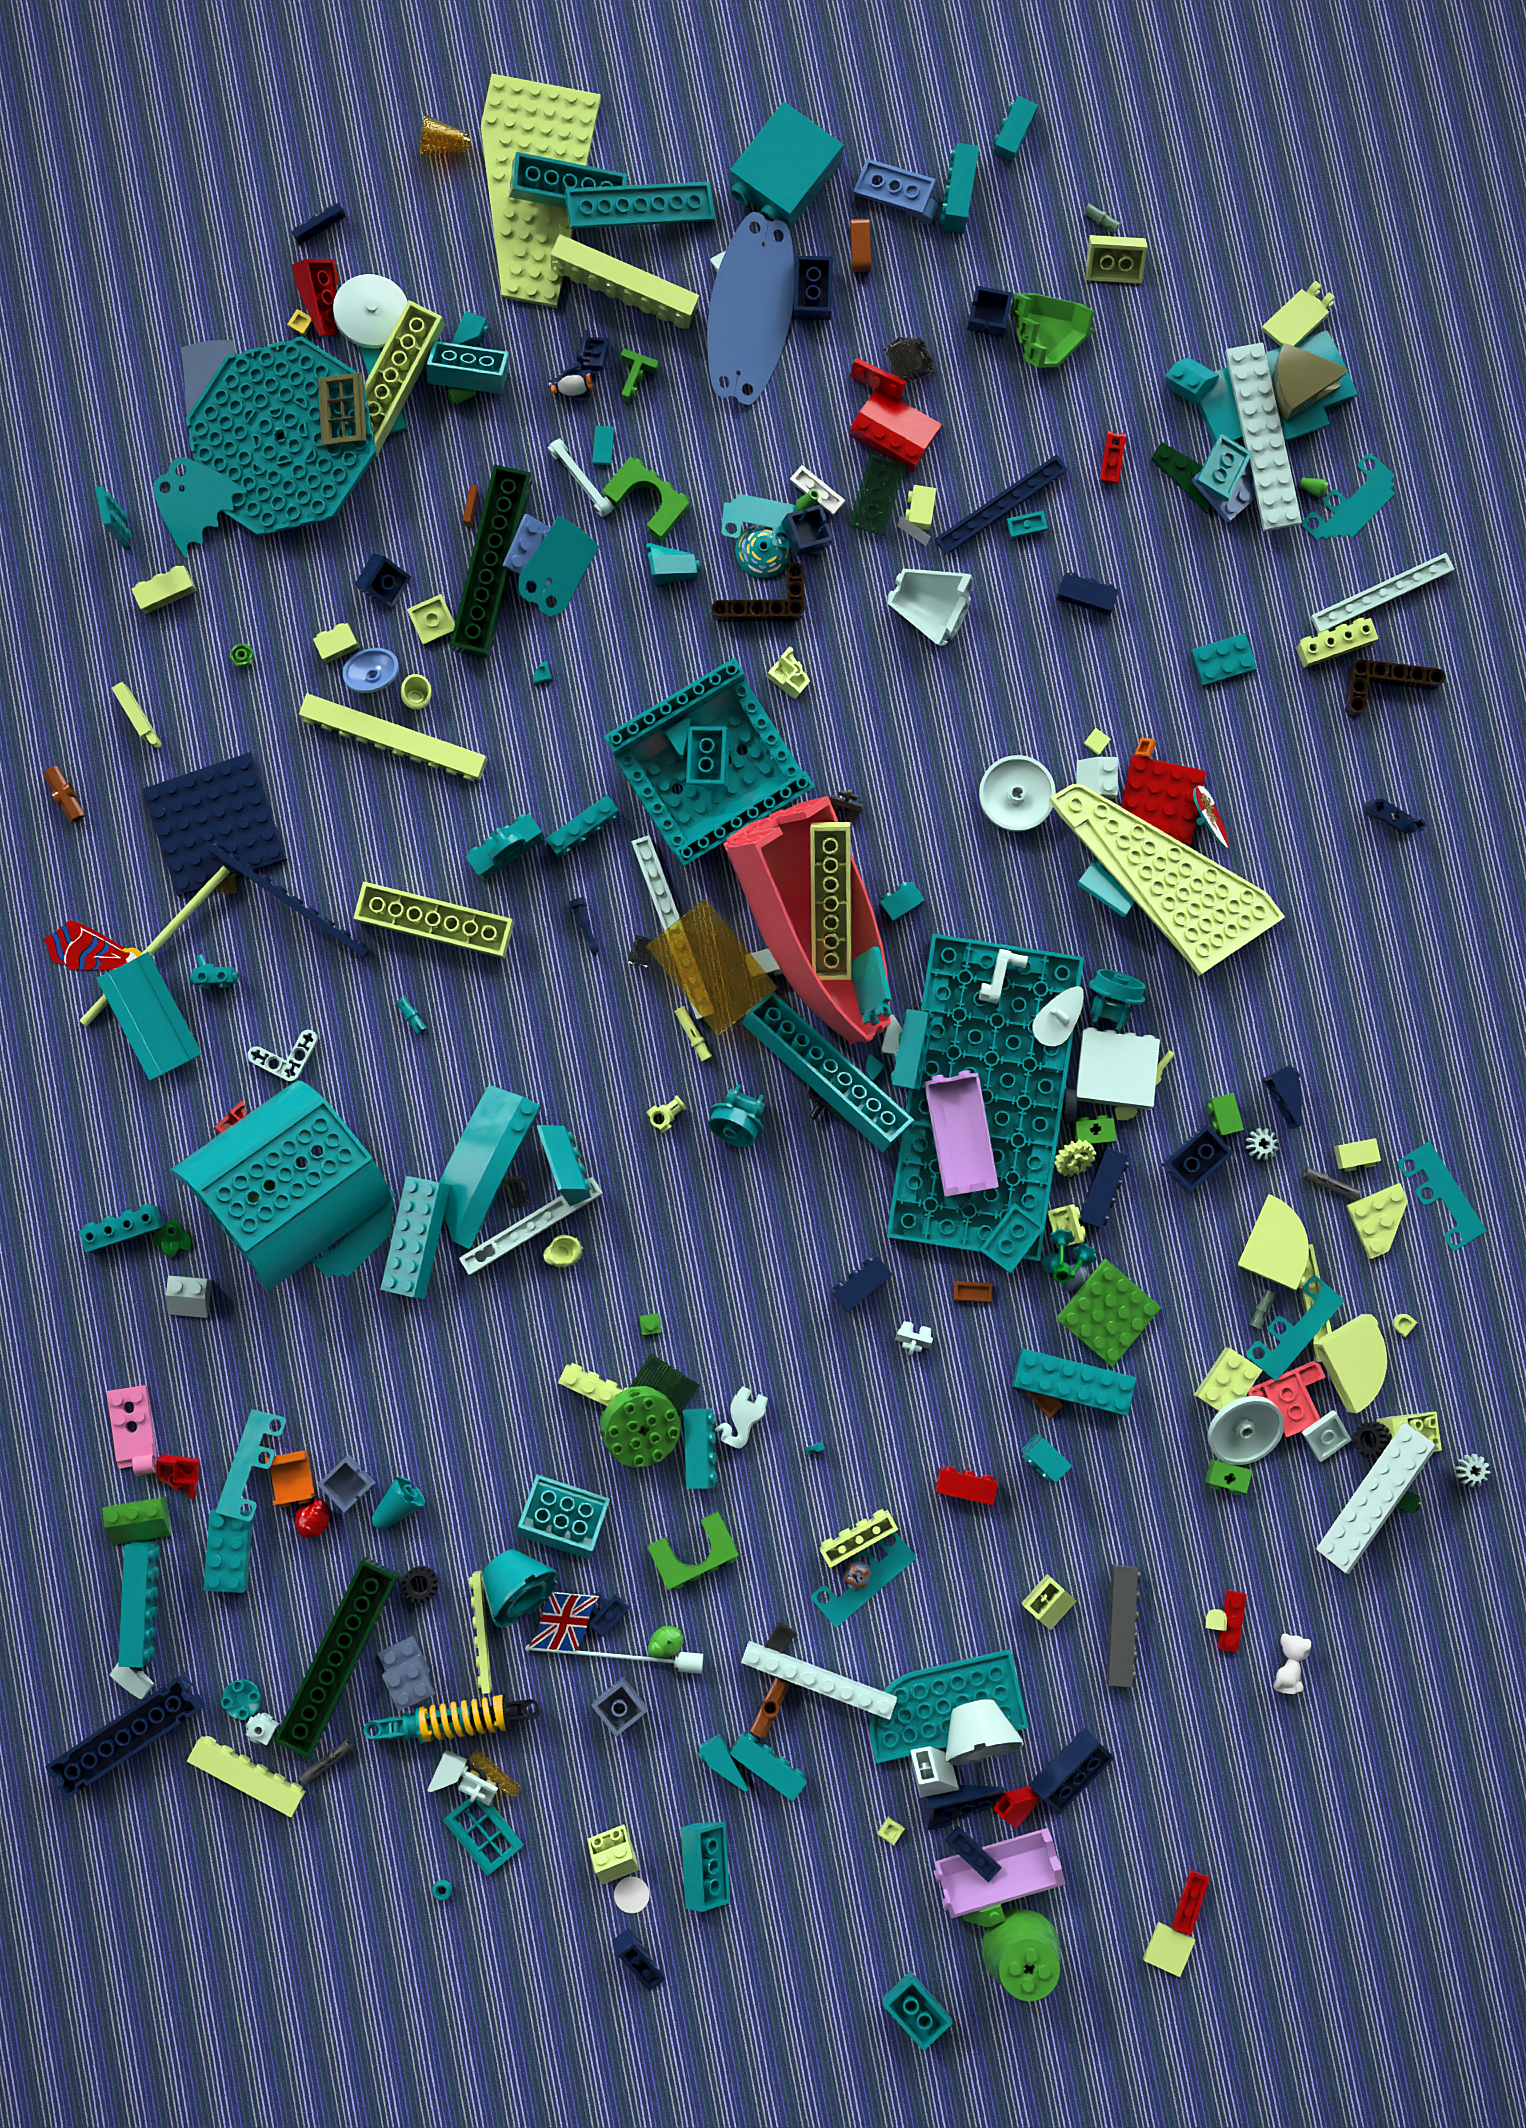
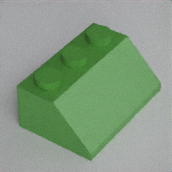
M167 1497L108 1505L102 1508L104 1527L112 1545L171 1536Z

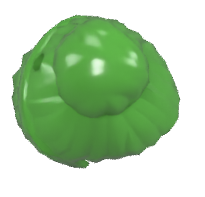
M670 1625L660 1627L650 1638L647 1649L648 1655L657 1659L676 1655L684 1643V1636L681 1630Z

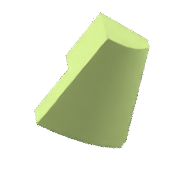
M789 647L767 673L766 677L795 700L810 680L807 674L803 672L800 661L797 662L792 654L793 648Z

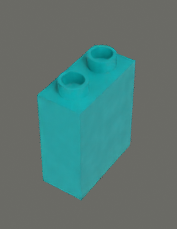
M783 101L730 169V194L738 203L744 206L751 202L761 210L759 213L768 220V223L769 221L780 220L785 222L790 230L842 163L844 144Z

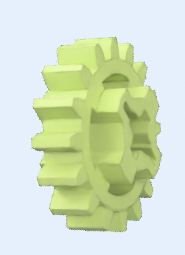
M1078 1140L1077 1143L1072 1141L1070 1145H1064V1150L1058 1151L1060 1155L1055 1156L1056 1161L1054 1164L1060 1174L1062 1173L1064 1176L1069 1174L1072 1177L1074 1173L1079 1175L1080 1172L1086 1171L1087 1166H1092L1090 1162L1095 1161L1094 1156L1096 1152L1087 1140L1083 1142Z

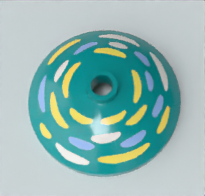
M753 524L740 534L736 542L735 553L739 566L747 574L755 578L767 579L777 576L784 571L791 559V547L783 548L772 544L773 528ZM778 533L776 541L784 544L787 542V536L784 533ZM762 544L767 545V548L762 549L760 546Z

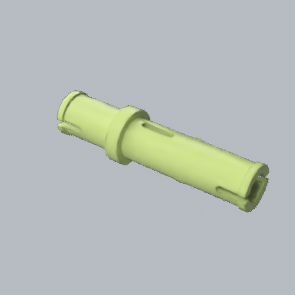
M685 1006L675 1010L674 1013L677 1015L691 1041V1047L695 1048L701 1062L711 1058L712 1055L704 1043L705 1039L699 1034Z

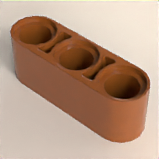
M850 219L852 273L871 272L869 219Z

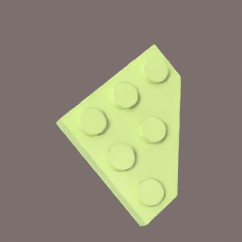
M1400 1183L1346 1205L1369 1259L1388 1252L1408 1202Z

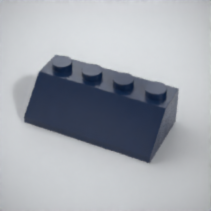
M1084 1728L1069 1745L1062 1749L1055 1759L1048 1763L1047 1767L1040 1774L1035 1776L1030 1785L1048 1805L1060 1814L1115 1757Z

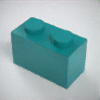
M912 881L908 884L907 882L902 883L897 887L898 891L893 894L889 892L881 898L882 901L879 906L891 923H894L924 903V898Z

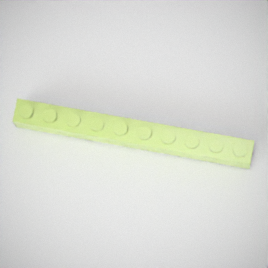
M307 693L299 712L300 717L306 724L314 725L316 723L321 725L320 728L326 731L336 730L343 737H356V740L363 744L373 743L375 744L374 747L380 750L390 749L395 755L403 757V754L410 756L412 761L421 763V761L427 762L428 766L432 768H444L447 773L464 775V779L472 782L475 779L481 780L488 761L485 755Z

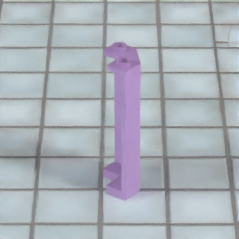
M970 1070L958 1072L959 1076L943 1078V1075L932 1076L931 1081L924 1082L945 1197L999 1187L978 1073H970Z
M1048 1828L982 1847L1002 1867L989 1882L975 1871L959 1854L935 1861L937 1870H934L936 1882H941L945 1898L942 1899L945 1911L949 1910L951 1918L1065 1885L1062 1868Z

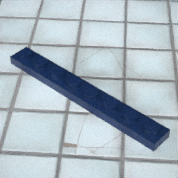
M1056 454L935 538V542L946 556L1067 472L1068 468Z

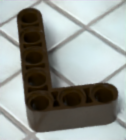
M796 562L788 566L787 599L717 600L712 604V617L719 622L799 621L804 615V568L800 563ZM793 570H797L800 572V575L794 577L790 573ZM798 589L800 594L793 595L790 591ZM721 607L725 609V612L717 614L715 610ZM740 607L743 608L744 612L737 614L734 610ZM760 607L763 612L756 614L753 612V609ZM779 607L782 611L779 614H775L772 612V609ZM798 607L801 611L794 614L791 612V608Z
M1359 659L1349 669L1345 712L1350 717H1356L1366 709L1369 682L1433 690L1445 681V673L1438 668ZM1356 666L1361 667L1363 673L1357 672ZM1375 669H1379L1382 672V676L1377 675ZM1394 671L1400 673V678L1394 676ZM1412 673L1417 674L1419 676V680H1415L1412 676ZM1432 675L1438 679V683L1432 681ZM1354 685H1359L1361 692L1356 691ZM1352 703L1358 704L1359 710H1355L1352 707Z

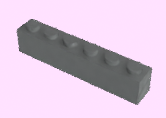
M1111 1564L1106 1683L1108 1686L1132 1687V1683L1136 1681V1670H1133V1662L1137 1661V1651L1134 1650V1642L1138 1641V1631L1135 1630V1622L1139 1620L1136 1602L1140 1600L1137 1583H1140L1141 1573L1135 1565Z

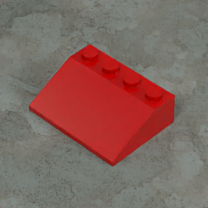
M876 389L851 425L849 436L914 472L942 424L901 400Z

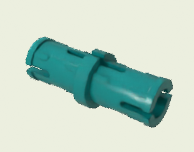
M406 996L400 998V1001H396V1005H398L405 1016L404 1019L409 1021L416 1034H420L421 1030L427 1029L417 1015L418 1011L413 1009Z

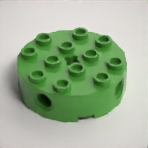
M647 1386L630 1387L616 1394L611 1399V1403L607 1406L606 1410L603 1411L600 1418V1435L610 1454L621 1464L634 1468L647 1467L662 1461L674 1449L680 1436L681 1421L673 1404L660 1391Z

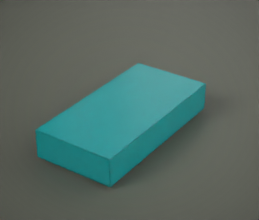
M595 426L593 464L612 465L614 427Z

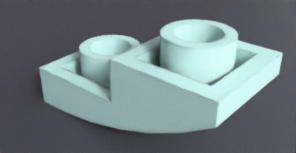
M117 1663L110 1673V1676L117 1683L141 1700H144L154 1685L143 1671H137L134 1667H118Z

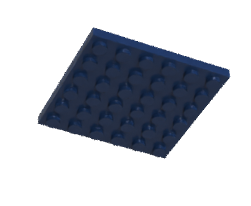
M251 752L142 789L178 897L202 889L223 865L230 873L222 882L243 875L203 846L207 841L212 844L216 841L224 847L222 851L227 854L232 852L240 858L238 862L243 865L248 863L256 870L288 860Z

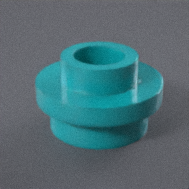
M439 1880L433 1885L432 1894L437 1900L444 1901L451 1896L452 1886L448 1881ZM439 1887H444L446 1892L441 1893Z

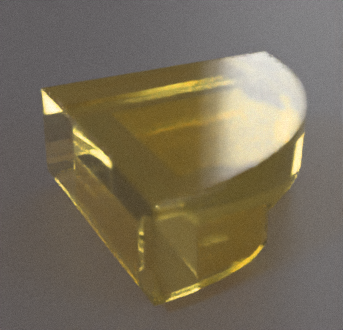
M230 873L218 885L217 893H237L236 873Z

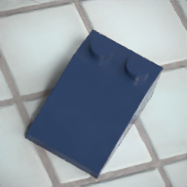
M1292 1065L1283 1067L1262 1078L1290 1129L1302 1126L1300 1074Z

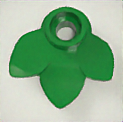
M176 1220L167 1221L163 1228L157 1230L153 1235V1244L162 1245L163 1253L168 1258H172L179 1248L190 1250L192 1246L190 1235L183 1231L182 1225ZM173 1227L175 1229V1233H171L169 1231V1228Z

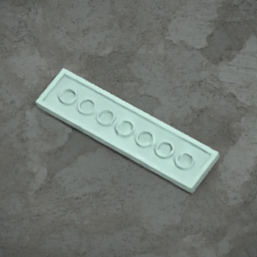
M1404 1422L1316 1549L1343 1572L1349 1574L1438 1446Z

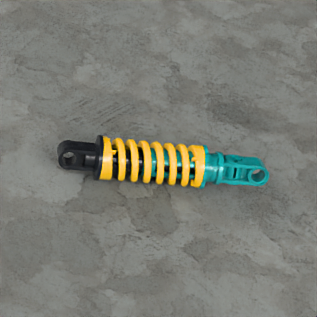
M507 1693L493 1696V1705L488 1706V1699L486 1697L482 1698V1707H478L477 1699H472V1708L470 1705L467 1706V1701L465 1700L461 1701V1707H457L456 1702H451L450 1708L447 1709L446 1704L441 1703L440 1710H436L434 1704L430 1705V1711H427L424 1706L418 1705L415 1713L404 1712L403 1717H389L382 1720L369 1721L365 1724L363 1732L372 1741L395 1740L405 1737L406 1741L418 1738L420 1744L431 1742L435 1737L438 1740H443L445 1735L449 1739L454 1738L456 1734L459 1737H464L466 1732L470 1736H474L477 1731L482 1735L486 1733L487 1728L490 1733H495L498 1727L502 1732H511L512 1722L536 1719L541 1713V1707L533 1699L510 1702ZM530 1704L536 1706L533 1714L526 1713V1708ZM373 1726H378L377 1735L371 1736L370 1729Z

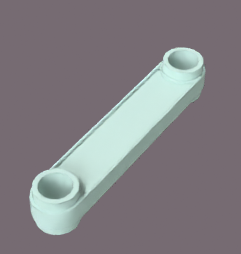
M558 439L552 442L547 447L548 451L555 460L560 459L595 503L593 506L602 518L611 513L614 506L606 496L603 498L568 455V449L563 441Z

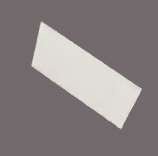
M901 516L897 526L927 546L930 536Z

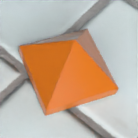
M1141 738L1135 755L1151 757L1157 740Z

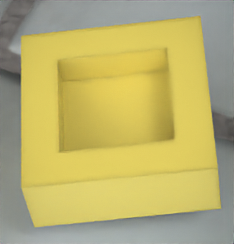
M297 309L287 325L305 337L313 322L310 316Z

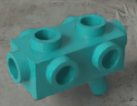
M203 954L195 957L199 968H193V973L190 974L191 985H197L200 989H209L211 985H218V988H230V984L239 982L238 972L233 967H214L213 964H207Z

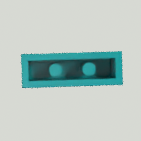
M1020 96L1017 97L1015 102H1011L1007 111L1010 114L1008 118L1003 119L1000 126L1002 131L1000 135L996 134L992 143L995 146L994 154L1014 162L1036 115L1038 104Z

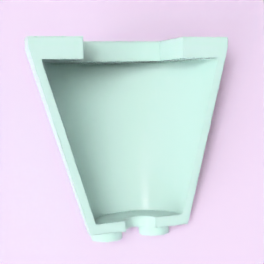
M903 569L896 578V589L888 594L887 603L937 645H946L948 642L946 640L948 638L952 640L967 613L971 601L969 590H973L972 575Z

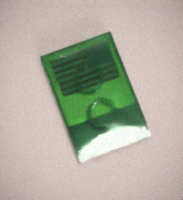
M651 1353L630 1386H647L660 1391L670 1400L680 1417L700 1384Z

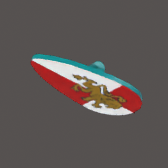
M1195 787L1193 790L1194 802L1201 815L1196 821L1197 824L1202 825L1206 823L1223 848H1228L1226 831L1211 795L1204 787Z

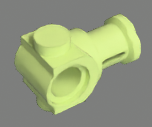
M677 1095L666 1106L663 1104L657 1108L655 1105L646 1112L650 1117L652 1125L660 1129L662 1133H665L672 1127L670 1123L675 1120L674 1116L687 1109ZM658 1114L663 1115L665 1119L660 1125L654 1123V1117Z

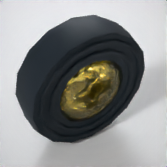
M1065 1089L1062 1106L1064 1123H1075L1077 1095L1075 1089Z

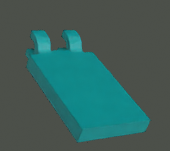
M874 946L851 961V976L860 1015H863L862 1022L863 1024L871 1022L872 1026L879 1023L878 1016L883 1014L887 1018L892 1015L888 1004L892 998L880 948Z

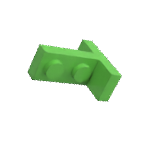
M623 348L621 353L622 362L631 365L632 369L622 392V401L630 404L631 399L636 397L638 391L636 386L638 381H642L644 372L647 371L657 375L659 361Z

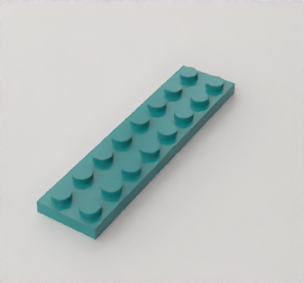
M710 181L566 188L564 191L570 229L708 222L716 219Z

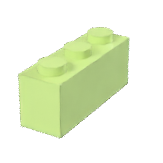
M175 566L170 569V572L157 574L152 580L139 582L131 589L144 614L197 591L189 572L184 566Z

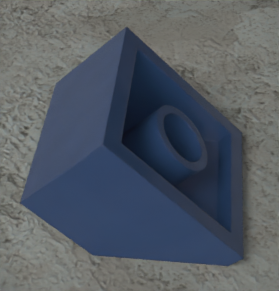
M373 553L354 586L369 597L393 609L411 576L385 556Z

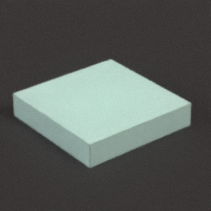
M1334 1410L1302 1432L1319 1462H1322L1351 1441L1348 1432Z

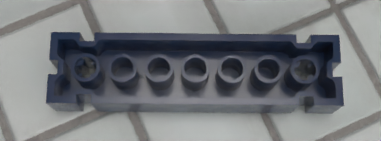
M185 1672L169 1682L166 1687L163 1686L45 1766L52 1779L54 1780L58 1777L61 1782L58 1789L65 1800L206 1706L198 1692L193 1695L189 1688L193 1685ZM177 1699L179 1703L175 1705L173 1701Z

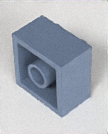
M624 1676L596 1698L591 1705L615 1737L637 1721L648 1710L646 1704Z

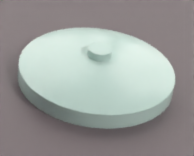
M359 275L345 282L338 290L333 305L335 323L343 336L352 343L364 348H383L408 301L402 290L391 280L379 275Z
M1022 755L1004 757L993 763L985 772L979 787V801L986 817L996 826L1013 832L1027 831L1041 824L1053 808L1048 800L1056 794L1055 784L1049 771L1037 760Z
M1249 1396L1237 1399L1222 1408L1213 1418L1208 1430L1209 1446L1215 1456L1225 1463L1244 1465L1255 1462L1270 1453L1280 1441L1284 1431L1282 1413L1272 1401L1263 1397Z

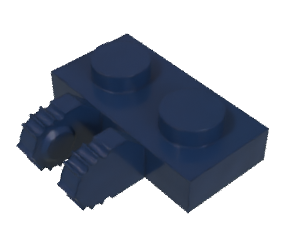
M597 1591L594 1595L599 1596L597 1600L604 1607L599 1610L594 1604L592 1611L596 1615L589 1621V1624L603 1637L630 1607L617 1594L608 1602Z

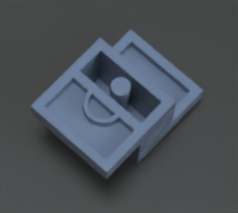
M414 1635L377 1653L385 1669L382 1677L398 1712L435 1694L427 1676L430 1669Z

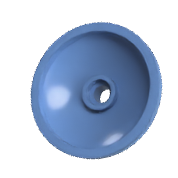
M369 648L353 655L346 662L342 675L345 684L351 690L359 693H373L386 688L394 681L399 671V663L391 651L383 648Z

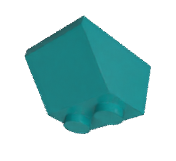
M1186 358L1177 361L1165 375L1166 388L1197 405L1217 381L1219 375L1193 359Z

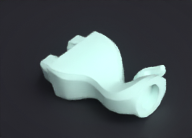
M743 1386L737 1395L735 1394L730 1405L731 1417L738 1435L736 1437L732 1436V1428L727 1423H722L715 1428L716 1431L723 1430L721 1441L738 1449L747 1443L752 1425L763 1418L768 1400L767 1397L758 1394L755 1403L748 1401L752 1390Z

